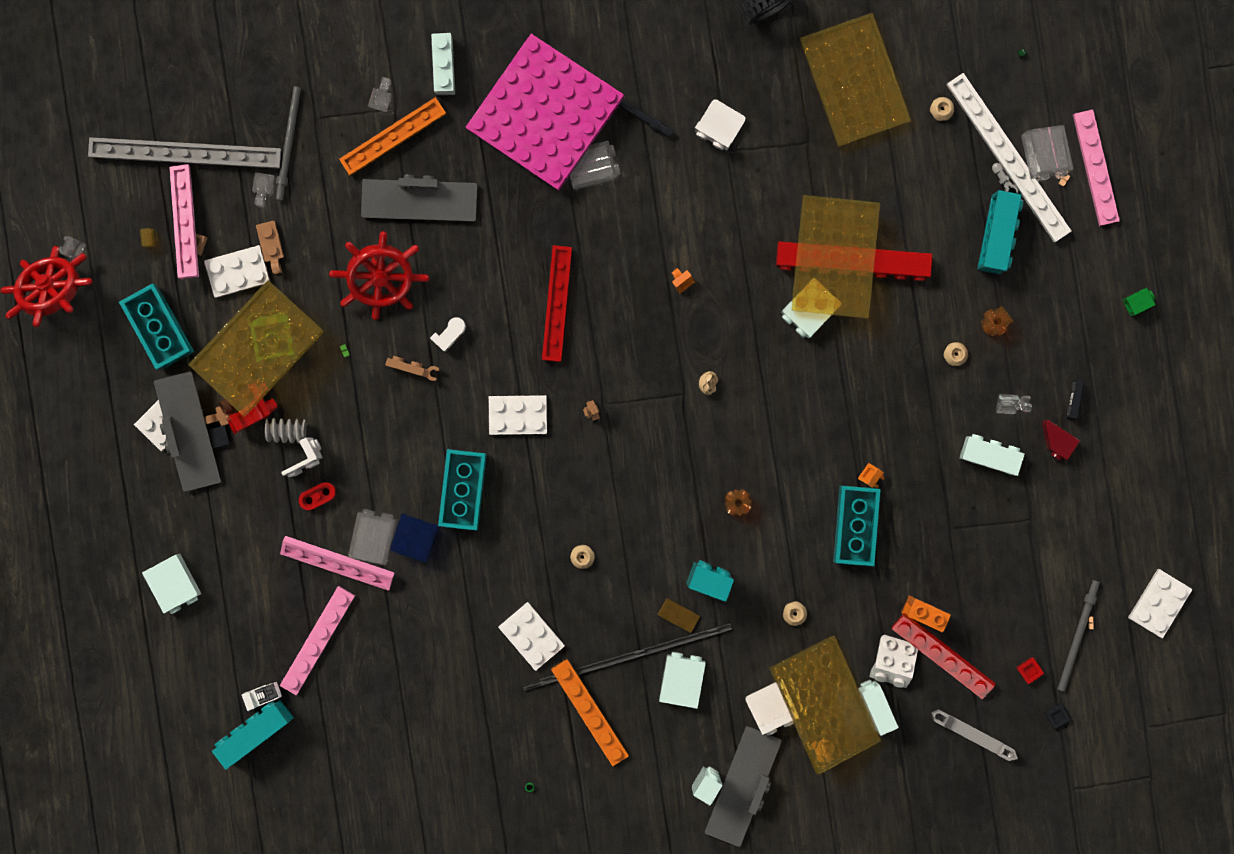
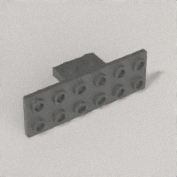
M404 175V178H399V180H362V218L476 221V183L439 182L437 179H434V176H423V179H416L414 175Z
M192 372L155 380L154 386L163 415L162 424H160L161 433L166 435L167 442H165L167 454L171 453V457L175 459L183 491L220 483V475Z
M749 726L745 727L705 829V834L735 846H741L753 814L756 815L757 810L760 811L763 806L764 800H762L764 792L767 793L769 791L771 782H769L768 775L782 742L780 738L772 735L767 736V734L762 735L761 731Z

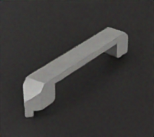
M939 709L932 712L933 721L947 727L1008 761L1018 759L1015 750Z

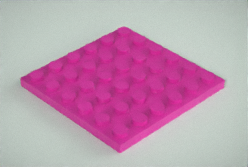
M530 34L469 121L466 129L559 191L625 96L533 34Z

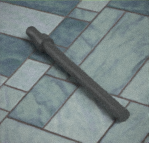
M296 86L293 88L280 174L276 180L278 186L275 199L283 201L285 186L288 185L289 178H287L301 93V87Z
M1095 580L1092 581L1089 593L1085 596V605L1057 688L1065 692L1093 604L1095 605L1097 600L1096 594L1100 582Z

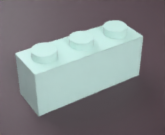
M451 33L431 34L434 92L436 95H455L453 37Z
M972 434V437H966L959 459L1018 476L1024 453L1019 452L1020 448L1010 445L1008 448L1001 446V442L991 440L989 443L983 441L984 437Z
M710 766L708 769L703 767L692 784L693 795L711 805L722 787L719 772Z

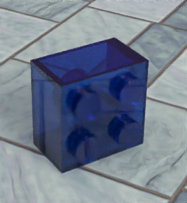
M403 513L401 514L390 551L428 562L440 526Z

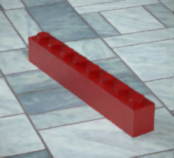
M792 242L777 243L776 266H779L780 270L791 271V268H799L800 272H810L811 269H817L818 273L829 274L830 271H837L838 275H849V272H854L856 276L861 277L875 274L876 278H887V275L895 276L894 279L906 280V277H914V281H925V278L931 277L932 254Z

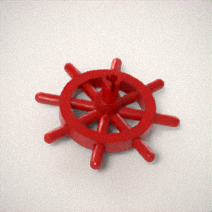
M385 231L379 234V244L367 246L361 250H358L351 242H346V249L353 255L346 271L331 270L329 272L331 278L347 279V285L351 293L341 300L340 305L346 307L357 299L361 303L373 307L372 318L374 320L379 319L380 307L389 306L398 301L406 309H412L413 304L405 297L412 281H429V276L426 274H412L411 264L408 259L419 251V247L413 245L403 253L395 247L386 245L387 233ZM385 257L394 259L387 266L384 265ZM362 264L369 272L356 270ZM400 265L404 270V273H390ZM355 279H369L359 287L355 282ZM389 280L402 282L396 288ZM372 286H375L374 295L366 293ZM382 287H385L390 293L382 295Z
M54 246L50 257L40 259L31 265L26 260H21L20 266L24 270L17 278L15 285L2 287L0 290L2 294L14 293V298L18 303L6 313V318L12 319L23 310L27 314L34 316L33 326L39 327L42 316L55 313L62 308L67 313H72L74 309L69 302L77 293L80 286H89L93 283L91 278L79 279V275L75 270L77 266L86 260V254L82 253L69 262L58 257L60 248ZM68 274L67 280L60 281ZM26 292H32L26 297ZM39 297L38 303H32Z

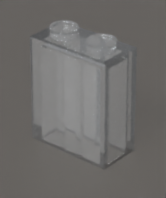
M1064 125L1028 130L1021 135L1031 180L1045 181L1052 176H1056V179L1064 178L1067 176V173L1074 170Z
M609 141L591 145L570 174L574 192L618 180L617 175L621 173L618 163L614 164L613 156H616L613 145H609Z
M363 509V512L357 513L348 557L388 565L397 519H393L391 514L382 513V516L374 515L375 511Z

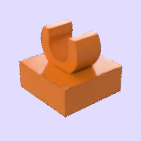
M678 268L672 272L675 278L672 283L679 294L695 283L692 275L687 270L683 274Z
M870 463L867 464L858 477L860 481L871 488H878L879 486L876 483L879 478L882 480L885 478L882 475L884 472Z

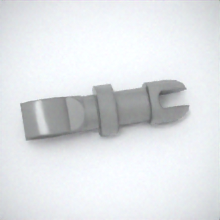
M994 163L992 170L999 177V183L1004 185L1006 192L1009 191L1010 186V188H1014L1016 193H1018L1017 187L1012 185L1009 175L1005 174L1001 164Z

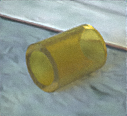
M153 228L140 229L141 247L155 246Z

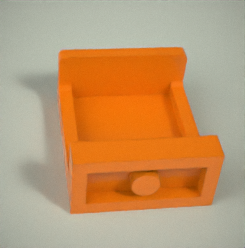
M908 596L901 612L941 632L944 631L951 616L912 596Z

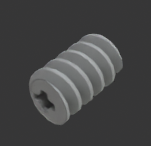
M275 418L272 419L271 424L266 419V441L271 442L274 439L275 442H279L281 438L282 442L286 443L289 438L290 443H294L295 440L300 443V440L306 438V420H303L302 425H299V421L296 419L294 425H292L290 419H288L286 424H284L283 419H280L279 424H276Z

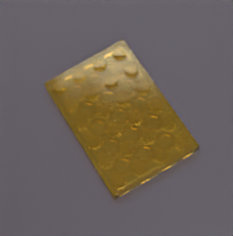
M873 13L800 38L838 147L911 121Z
M808 195L802 196L791 311L869 318L880 203Z
M267 280L188 365L245 417L317 341L324 331Z
M830 636L769 667L816 774H821L881 741L835 636Z

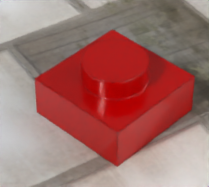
M1033 657L1016 667L1027 684H1030L1044 674Z

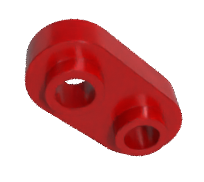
M329 482L321 483L303 492L299 497V505L305 510L315 509L332 500L336 495V489ZM325 488H328L330 491L327 496L323 493ZM307 497L312 498L311 504L306 502Z

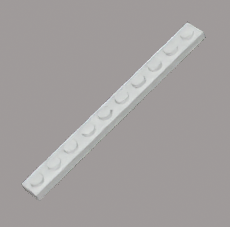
M964 73L949 82L947 87L1005 172L1009 175L1053 242L1058 241L1071 232Z

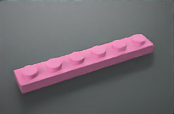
M1089 110L1073 115L1099 226L1119 222L1094 112Z
M189 165L170 167L178 278L199 277L191 167Z
M285 536L282 543L281 555L388 591L391 588L394 572Z
M340 586L337 587L280 684L281 687L295 695L299 693L356 595Z

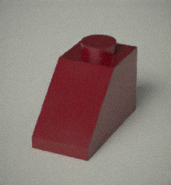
M1043 420L1042 426L1047 450L1052 452L1051 456L1059 461L1061 459L1068 460L1080 440L1051 421Z

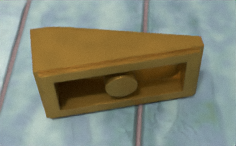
M666 598L658 612V616L690 633L700 618L698 614L669 598Z

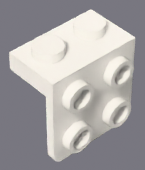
M713 100L700 122L696 125L694 132L697 133L696 135L705 141L708 139L713 142L712 145L716 148L727 151L745 122V117L720 101Z
M304 438L299 441L308 459L281 472L283 476L294 477L303 472L302 468L310 469L320 464L318 460L323 457L320 453L321 446L317 439Z
M883 635L880 638L876 662L871 669L869 677L875 678L879 682H888L896 687L906 688L913 678L918 649L907 641Z
M775 682L746 697V702L762 735H771L777 732L778 727L782 725L784 727L790 726L795 723L794 719H797L779 682Z

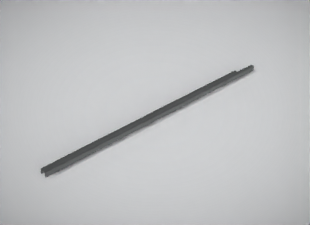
M731 624L574 670L579 675L732 630ZM555 675L540 679L541 682L524 687V690L558 680Z

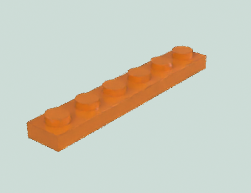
M435 97L339 160L351 176L445 116L446 112Z
M566 659L551 668V671L611 765L614 766L629 757L569 660Z

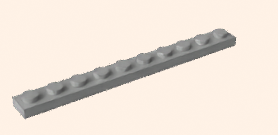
M89 137L88 157L280 169L282 150L280 148Z

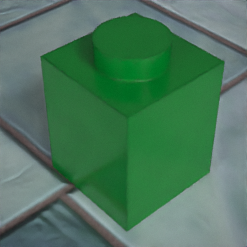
M1147 288L1141 289L1122 299L1130 316H1134L1155 305L1154 294L1151 290L1148 291Z

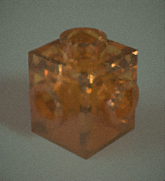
M1002 306L995 310L989 309L983 314L984 319L980 321L983 324L981 326L983 331L991 336L996 334L1001 336L1008 330L1007 326L1013 322Z
M737 489L734 491L730 490L724 498L726 501L724 505L727 506L726 511L734 517L736 514L739 516L742 514L746 515L752 507L750 505L752 501L749 499L750 494L743 489L740 491ZM737 499L742 501V505L739 507L735 505Z

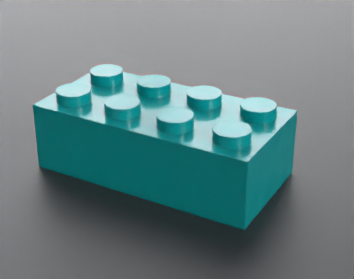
M1001 190L992 194L977 270L1001 274L1007 271V268L1010 269L1012 263L1010 252L1011 249H1014L1016 238H1013L1014 231L1018 230L1020 222L1017 219L1018 211L1021 212L1023 207L1021 194Z
M152 283L119 302L156 370H163L194 353L158 285Z
M447 449L438 526L478 530L486 453Z
M839 486L833 562L874 566L880 489Z
M701 560L698 563L694 562L686 582L688 588L726 602L734 581L731 573L720 567H717L716 570L712 569L713 567L709 563Z
M274 700L261 709L262 714H259V712L255 713L245 721L247 723L246 726L242 723L230 732L232 735L230 738L226 735L214 744L216 748L212 753L225 770L294 718L281 700L276 703Z

